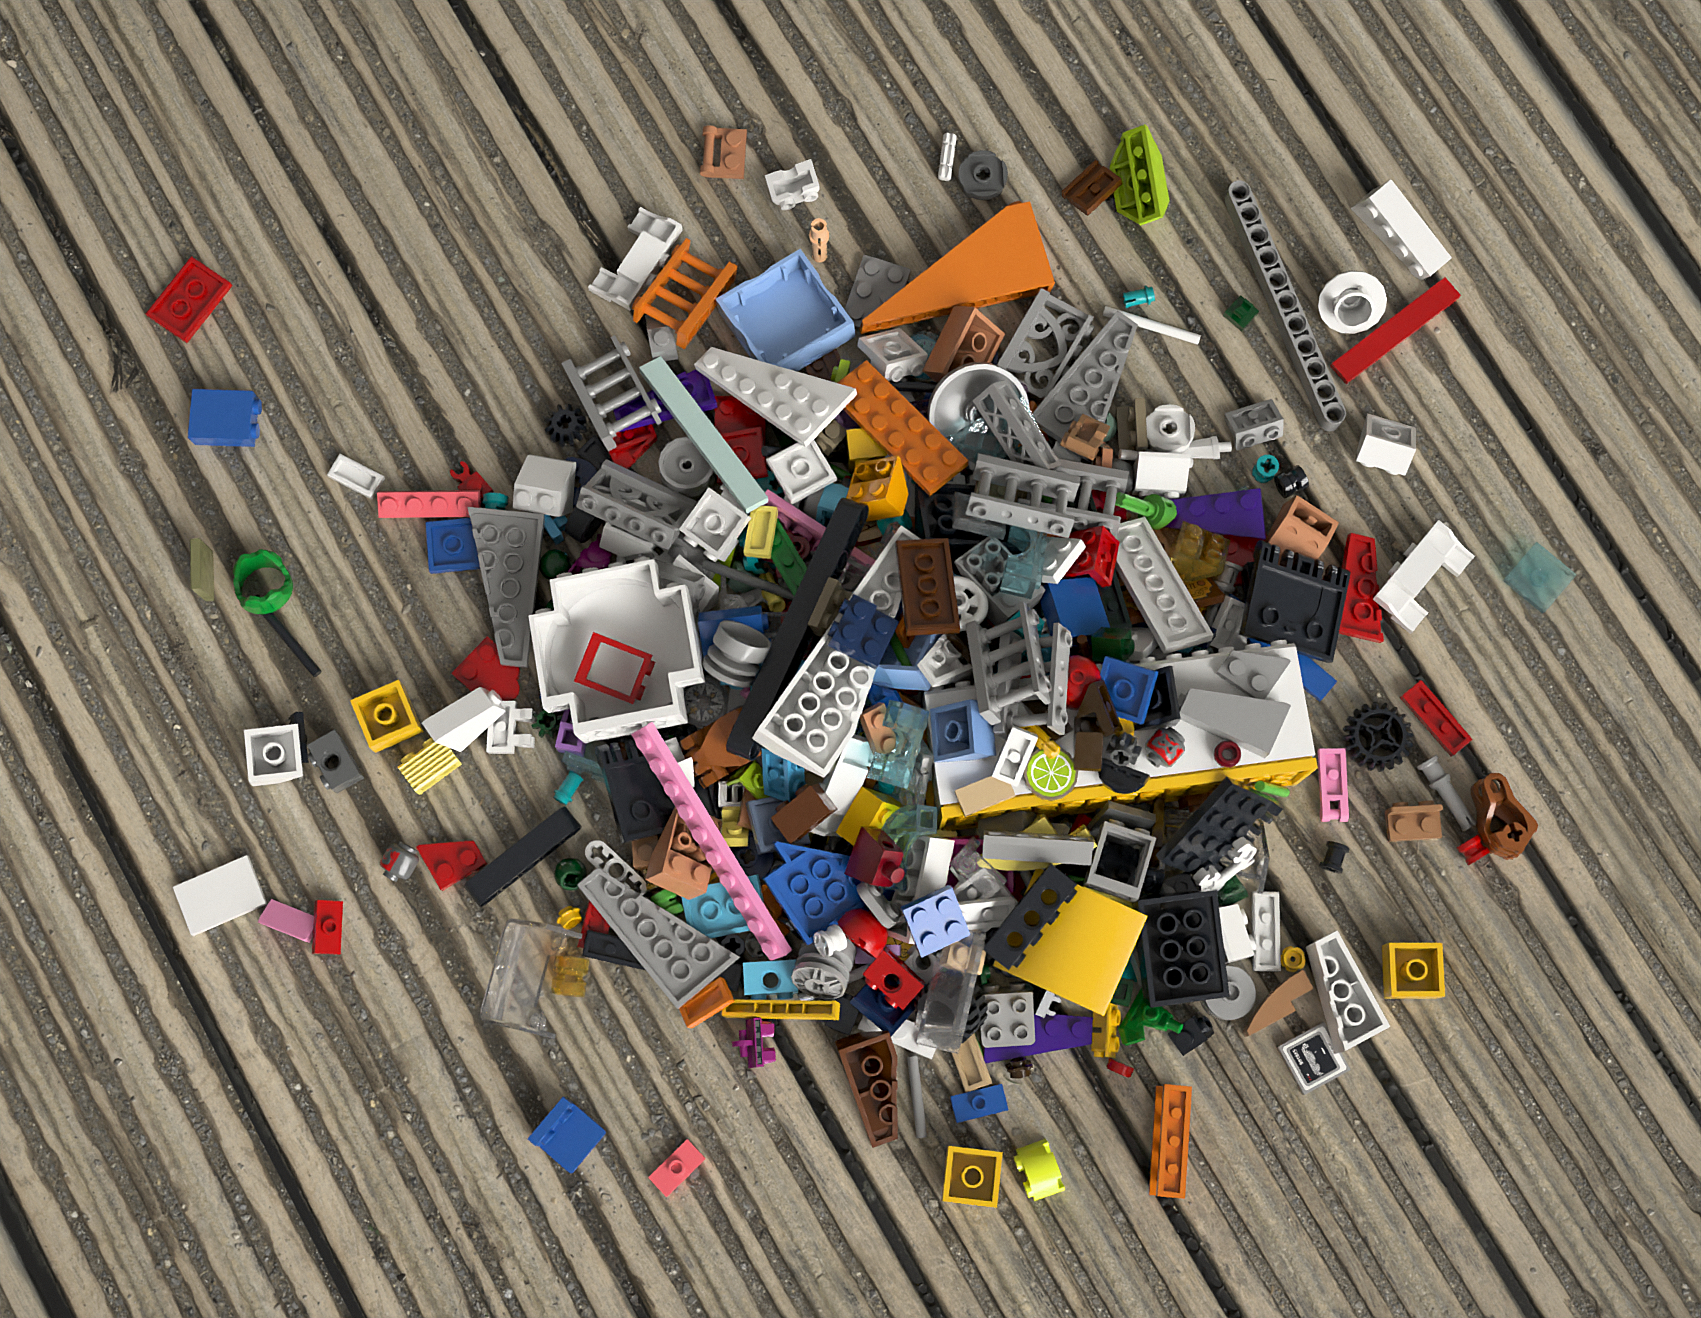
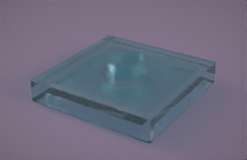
M1536 542L1505 577L1503 582L1543 614L1577 574Z

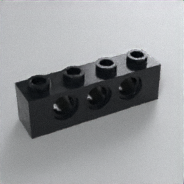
M1049 863L986 942L983 950L1009 970L1012 965L1017 968L1026 957V954L1023 952L1028 945L1031 944L1034 947L1043 936L1040 930L1046 923L1051 925L1059 916L1060 912L1057 909L1063 902L1068 904L1076 895L1077 891L1074 888L1077 883L1055 865ZM1052 889L1056 892L1057 898L1053 903L1047 904L1042 901L1041 894L1044 890ZM1030 910L1036 911L1040 915L1039 921L1034 925L1027 924L1024 920L1025 913ZM1011 932H1018L1022 935L1023 941L1017 946H1012L1008 943L1007 936Z

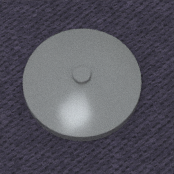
M986 362L965 364L945 375L937 384L930 397L927 412L928 421L974 464H976L978 453L997 458H1003L1007 455L973 403V400L992 383L1007 380L1030 415L1028 397L1021 383L1006 369ZM989 395L983 402L988 410L994 411V401ZM1000 418L999 427L1003 432H1008L1007 421L1004 418ZM1013 439V449L1020 443L1019 440Z

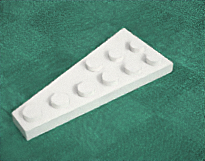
M713 347L694 364L697 371L805 448L857 395L856 388Z

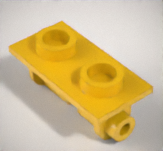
M1110 1003L1104 1016L1093 1011V1027L1102 1028L1101 1033L1092 1032L1091 1051L1094 1052L1093 1057L1104 1058L1105 1052V1057L1116 1059V1053L1119 1051L1120 1046L1119 1037L1116 1036L1117 1026L1121 1020L1120 1010L1116 1004Z

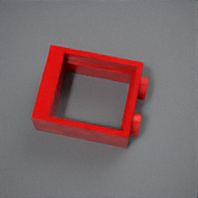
M593 632L574 682L634 704L635 699L641 701L646 686L641 685L644 676H651L656 662L651 660L652 654ZM601 642L644 659L630 696L587 679Z

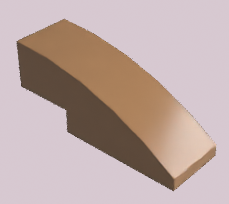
M1304 970L1298 971L1285 979L1263 999L1249 1018L1242 1032L1245 1037L1296 1011L1291 1001L1314 989Z

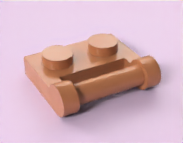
M704 126L702 134L705 137L703 165L700 166V175L711 178L744 179L747 129ZM714 139H722L720 167L713 166Z

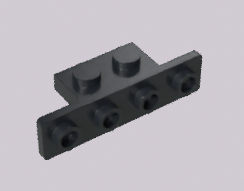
M1105 841L1095 874L1132 885L1140 858V849ZM1058 864L1056 867L1066 874L1085 878L1088 865ZM1148 867L1141 891L1159 894L1165 877V871Z

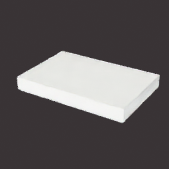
M247 855L173 887L192 936L267 905L255 870Z

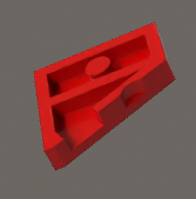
M652 424L617 432V436L613 437L617 447L608 451V454L613 463L629 469L657 441V435Z
M474 840L416 846L441 891L488 864Z

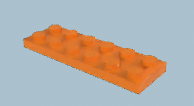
M867 360L837 382L838 384L856 388L857 395L843 410L890 457L898 455L901 458L903 470L929 496L969 465V460Z

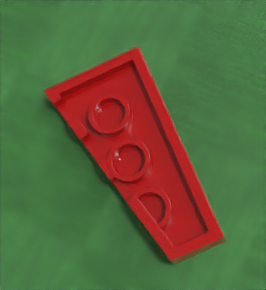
M1349 533L1346 539L1342 568L1350 571V579L1339 634L1382 643L1384 642L1380 626L1382 613L1379 610V604L1373 600L1379 592V584H1377L1376 580L1378 568L1375 538Z

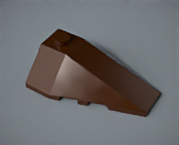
M889 1031L859 1032L835 1041L872 1148L898 1139V1056Z

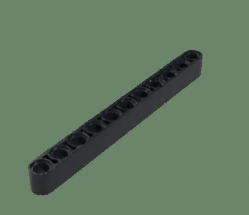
M847 498L839 500L728 737L726 744L727 752L750 761L755 760L762 745L753 740L752 737L794 678L814 635L808 625L810 617L828 578L839 581L868 518V505Z

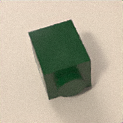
M1101 627L1091 636L1092 659L1095 662H1104L1105 656L1126 661L1134 653L1135 642L1132 639L1130 629Z

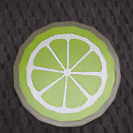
M1060 748V753L1053 759L1048 758L1043 753L1044 750H1036L1031 754L1023 773L1027 788L1042 800L1054 801L1064 798L1077 783L1078 770H1073V757L1062 748Z

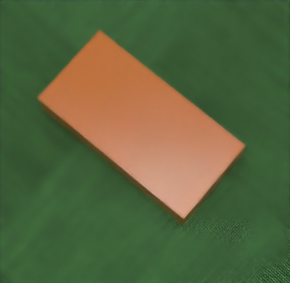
M719 977L705 986L682 1005L679 1010L686 1026L692 1029L735 1001L725 979Z

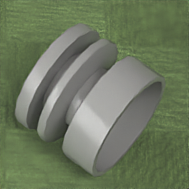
M724 620L719 623L713 637L715 644L709 646L702 666L709 674L722 682L732 686L749 688L753 686L756 680V675L760 671L758 664L764 662L771 647V642L761 632L748 625Z
M846 938L847 946L844 950H835L833 955L825 958L817 951L814 941L809 945H805L802 940L798 953L799 957L795 962L791 975L793 984L803 993L819 999L829 1000L843 996L850 977L849 972L853 967L857 954L855 945Z

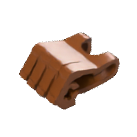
M743 706L725 714L678 742L681 751L687 752L684 758L692 757L694 776H701L698 781L703 789L750 762V760L726 751L728 737ZM762 749L760 750L758 756L762 755Z
M1490 773L1483 779L1478 780L1470 789V794L1477 811V830L1482 838L1481 842L1484 847H1488L1490 854H1495L1505 860H1513L1525 850L1524 848L1531 837L1537 832L1538 824L1514 797L1506 777L1501 773ZM1492 780H1497L1499 782L1500 790H1498L1496 784ZM1480 786H1481V790H1482V797H1481L1480 794H1479V787H1480ZM1494 815L1504 822L1505 826L1491 832L1490 824Z

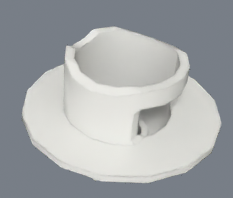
M1348 271L1336 275L1326 283L1319 296L1318 308L1322 320L1329 328L1340 333L1355 334L1368 330L1379 321L1385 312L1387 297L1384 286L1375 276L1364 271Z

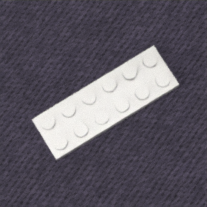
M1146 517L1120 523L1118 534L1114 536L1120 542L1115 568L1163 653L1168 654L1212 641L1213 633Z

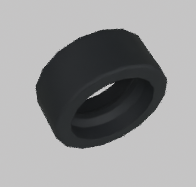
M575 507L567 520L564 531L582 544L595 534L604 520Z

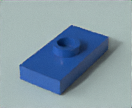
M1002 1084L950 1096L956 1123L1009 1110Z

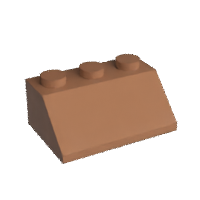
M954 306L922 371L936 383H939L945 375L959 366L974 362L991 363L1005 333L975 307Z

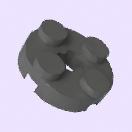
M986 150L975 151L969 154L968 158L962 161L958 173L959 185L963 189L964 194L968 198L977 200H989L1001 195L1008 177L1005 162L996 157L995 153ZM983 170L990 177H987L986 180H981L976 175H979L980 171Z

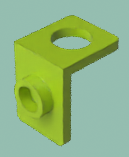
M755 760L738 768L726 782L728 786L741 782L756 799L769 797L764 794L763 769Z

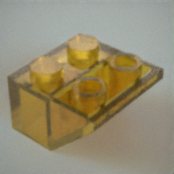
M1183 521L1172 542L1168 557L1184 582L1188 583L1221 575L1231 540L1224 538L1220 534H1214L1202 529L1198 525Z

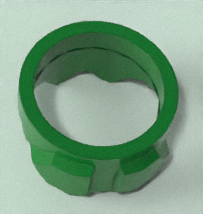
M259 549L251 554H242L235 562L233 568L234 590L243 609L254 614H268L280 609L287 603L293 591V580L279 555L272 551ZM261 568H274L283 573L285 581L279 589H271L264 597H243L242 587L244 581L252 572Z

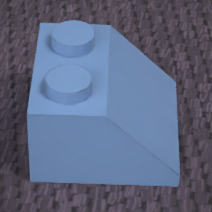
M969 699L930 709L934 762L970 761L996 756L994 725H990L979 714L977 700Z

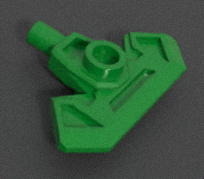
M1141 987L1118 1030L1122 1044L1128 1046L1145 1040L1144 1026L1162 1031L1170 1029L1179 1034L1182 1031L1183 1024L1174 1020L1173 1015L1162 1006L1150 1008L1143 1000Z

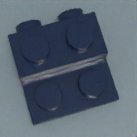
M853 594L850 600L844 599L838 613L842 614L839 622L834 620L827 634L831 637L828 646L876 670L899 621L876 610L877 605Z

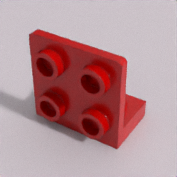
M1103 525L1071 532L1069 538L1081 539L1086 548L1062 579L1089 574L1101 587L1111 586L1120 542Z

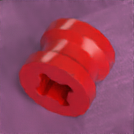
M1479 834L1456 847L1458 852L1463 853L1466 857L1465 862L1467 865L1476 862L1490 852L1488 847L1482 845Z

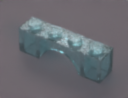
M1010 525L1008 542L1018 547L1022 553L1008 555L1002 574L1001 593L1031 599L1034 589L1039 590L1042 574L1038 572H1042L1045 557L1042 556L1045 553L1047 540L1043 539H1046L1047 533Z

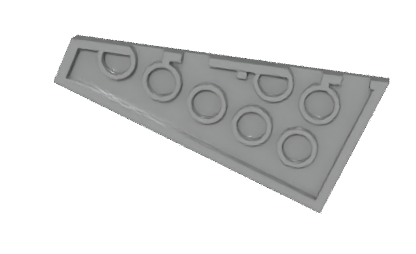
M1119 311L1113 315L1031 414L1032 420L1039 429L1061 443L1065 432H1068L1073 420L1078 422L1082 414L1105 423L1138 326L1137 323ZM1077 454L1078 456H1080L1085 461L1091 464L1092 460Z
M468 507L485 593L488 599L489 612L494 627L500 664L528 668L531 644L528 615H533L535 610L545 515Z
M599 868L595 869L577 884L677 1009L740 958Z

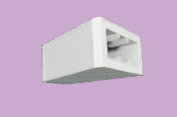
M479 687L425 719L422 724L434 742L461 752L506 710L501 705V697L494 690L489 691Z

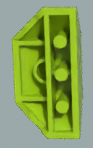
M1144 124L1122 133L1121 142L1109 166L1110 170L1122 179V185L1114 191L1117 212L1139 225L1163 218L1170 201L1162 155L1148 126Z

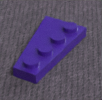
M1034 1014L1035 1042L1032 1045L984 1047L985 1064L1091 1045L1093 1017L1050 1016L1046 1014L1043 1018Z

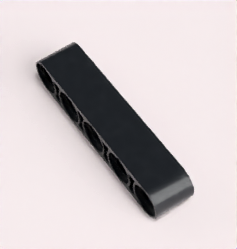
M566 806L560 808L464 884V888L479 907L486 905L573 837L582 826Z

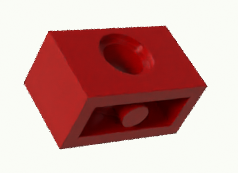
M887 946L863 973L866 977L864 979L865 982L872 989L877 990L879 988L886 995L885 1000L894 1008L899 1006L902 1010L925 985V982ZM886 975H897L900 984L897 986L889 985L886 981Z

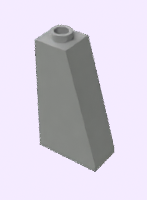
M1190 688L1186 695L1181 693L1178 698L1181 720L1226 741H1233L1239 747L1263 758L1270 754L1291 707L1290 704L1194 688Z

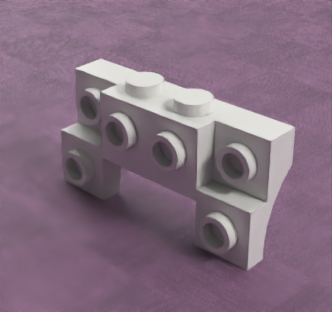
M642 207L639 208V213L632 224L628 225V231L639 237L617 269L618 275L601 267L592 285L588 286L589 291L608 302L612 300L631 311L635 299L646 292L658 276L657 274L660 269L664 268L671 259L670 249L683 231L680 223L669 217L651 213Z
M1439 520L1418 545L1412 543L1403 553L1407 558L1402 564L1397 561L1388 571L1391 577L1373 598L1375 602L1392 615L1390 617L1410 634L1428 614L1414 598L1441 565L1458 577L1475 557L1457 540L1451 529Z
M854 734L826 774L823 783L819 782V785L838 810L810 832L824 837H841L836 833V830L863 785L868 773L867 766L886 771L888 760L882 763L875 761L867 738Z

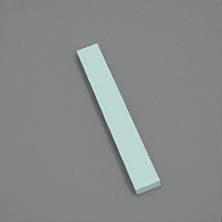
M660 356L640 366L641 375L744 512L747 514L768 503V496L663 358Z

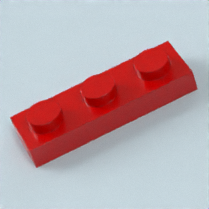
M1422 680L1400 697L1450 757L1473 740Z

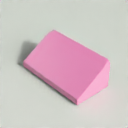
M273 899L270 900L258 920L260 924L310 943L313 937V915Z

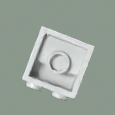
M896 328L858 339L857 347L871 359V365L887 381L898 382L903 376H919L923 373L922 370L927 362L928 354L902 329Z
M708 488L679 530L685 534L683 539L695 548L698 544L705 549L703 554L714 562L717 559L725 562L739 542L737 538L751 517L714 490Z

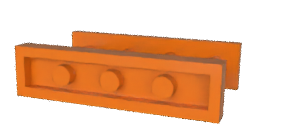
M688 238L681 245L675 246L671 259L643 296H638L632 305L634 322L638 323L645 313L675 330L677 334L676 345L684 350L717 306L715 299L725 294L734 283L738 267L729 261L724 269L720 268L718 270L689 254L690 239ZM685 262L714 278V282L711 286H704L678 272L677 269ZM672 279L701 295V300L698 304L696 302L692 304L664 287ZM659 296L688 312V318L685 321H678L651 306V304Z
M1171 1084L1156 1086L1149 1195L1185 1199L1191 1086Z

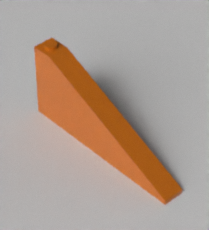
M1016 201L1002 209L865 317L860 325V334L950 315L954 306L975 307L977 309L1036 296L1041 288L1051 292L1055 281L1030 201L1024 203Z

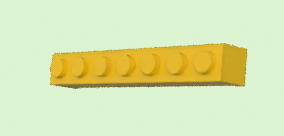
M734 999V1003L722 1009V1016L726 1018L839 1020L840 1003L837 1001Z

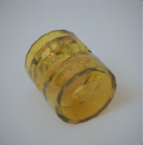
M555 956L553 971L557 973V976L552 978L550 993L571 997H585L587 982L583 980V977L588 975L590 960L570 956ZM565 975L575 976L574 983L565 982Z

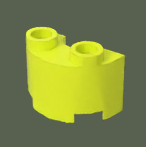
M1046 1138L1016 1149L1017 1155L1013 1156L1018 1171L1024 1170L1027 1181L1023 1182V1186L1028 1198L1033 1197L1034 1201L1065 1190L1061 1181L1062 1176L1053 1152L1050 1151Z

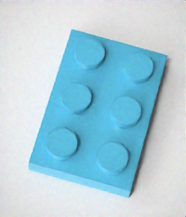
M759 875L748 876V879L764 903ZM721 882L709 884L706 893L690 900L682 897L686 923L705 936L715 938L750 931L745 919L735 907L731 896Z

